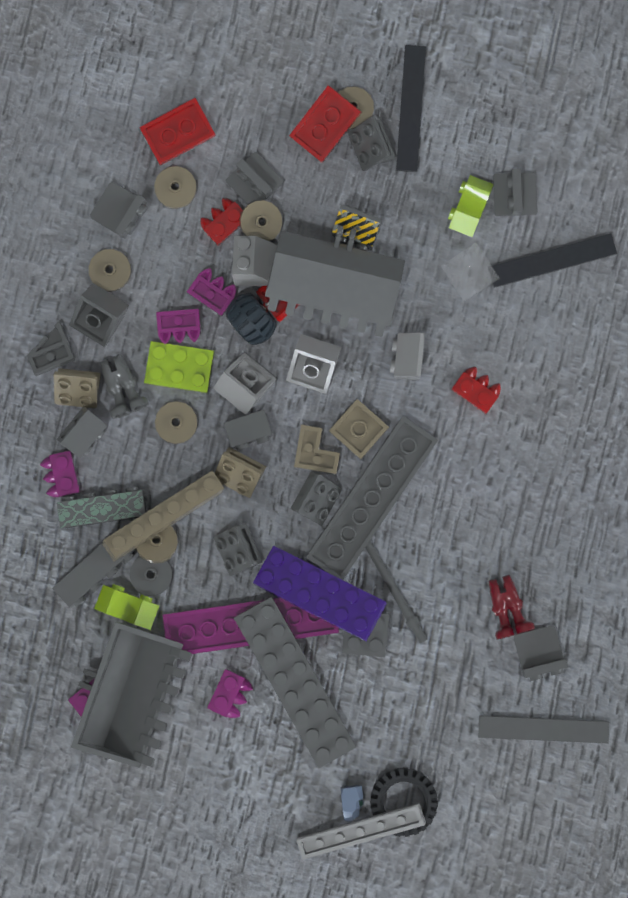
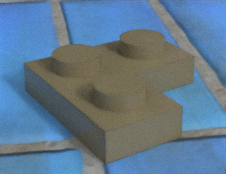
M301 425L294 464L295 468L330 474L337 473L340 453L319 449L322 428Z

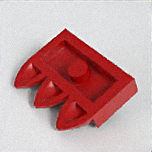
M222 198L224 212L218 208H211L214 221L208 218H201L200 220L202 229L217 246L223 243L241 226L240 216L242 208L236 202L227 198Z
M471 367L463 372L451 390L487 414L499 397L501 386L498 383L487 388L489 383L488 375L481 376L475 380L477 368Z

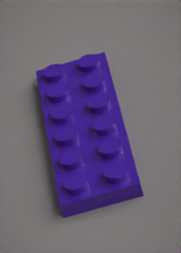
M275 546L272 547L253 581L255 586L364 641L368 640L387 604L385 601Z

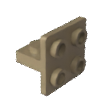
M58 368V372H54L55 404L97 408V393L101 373Z
M228 447L226 452L222 454L214 474L222 485L251 498L266 466Z

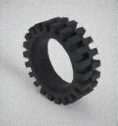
M406 767L395 768L381 776L373 786L370 796L371 811L373 816L386 812L384 796L391 786L399 782L413 783L422 791L424 796L422 812L426 824L394 834L399 837H410V835L419 834V832L427 829L426 827L429 824L431 825L437 813L438 797L433 784L423 773Z

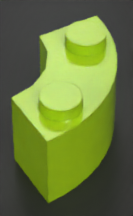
M472 175L469 176L467 182L463 181L458 192L462 194L457 208L452 207L448 217L451 220L449 228L473 237L494 184Z
M112 584V587L102 586L94 609L151 630L159 605L152 603L153 598L142 594L139 598L123 592L125 588L116 584Z

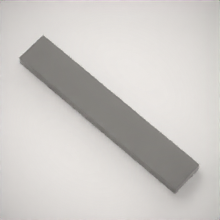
M420 803L300 836L296 838L303 860L424 826L426 821Z

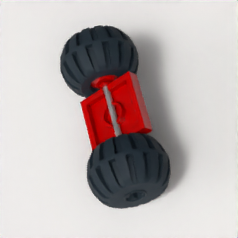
M262 286L256 291L264 302L263 304L253 294L246 293L235 297L226 311V317L231 325L251 345L261 344L270 339L276 328V321L273 316L279 322L287 316L285 312L288 302L278 300L276 311L269 312L268 304L270 298L265 297L267 286Z

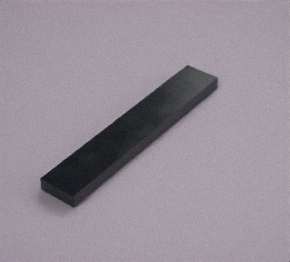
M405 45L396 171L417 172L426 46Z
M610 233L490 266L488 270L493 287L497 288L616 255L617 251L612 234Z

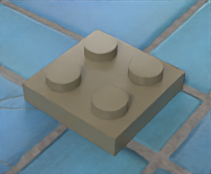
M357 399L329 432L361 460L388 430L389 426Z

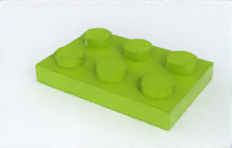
M151 341L144 384L208 393L214 351Z

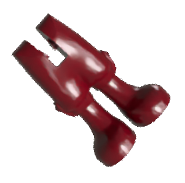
M510 574L502 576L503 585L506 589L504 593H500V587L496 578L488 580L493 604L492 611L496 616H499L500 621L499 630L495 633L497 640L515 635L509 621L508 610L512 613L517 634L535 629L534 623L526 621L521 613L523 600L519 598Z

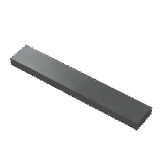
M479 716L478 738L609 744V722Z

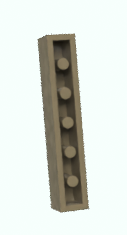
M211 471L105 538L102 545L115 562L220 495L224 487L214 472Z

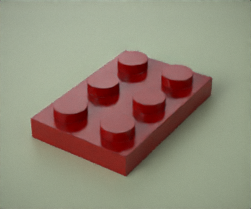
M328 85L289 136L323 163L362 112Z
M196 98L139 127L160 166L216 136Z

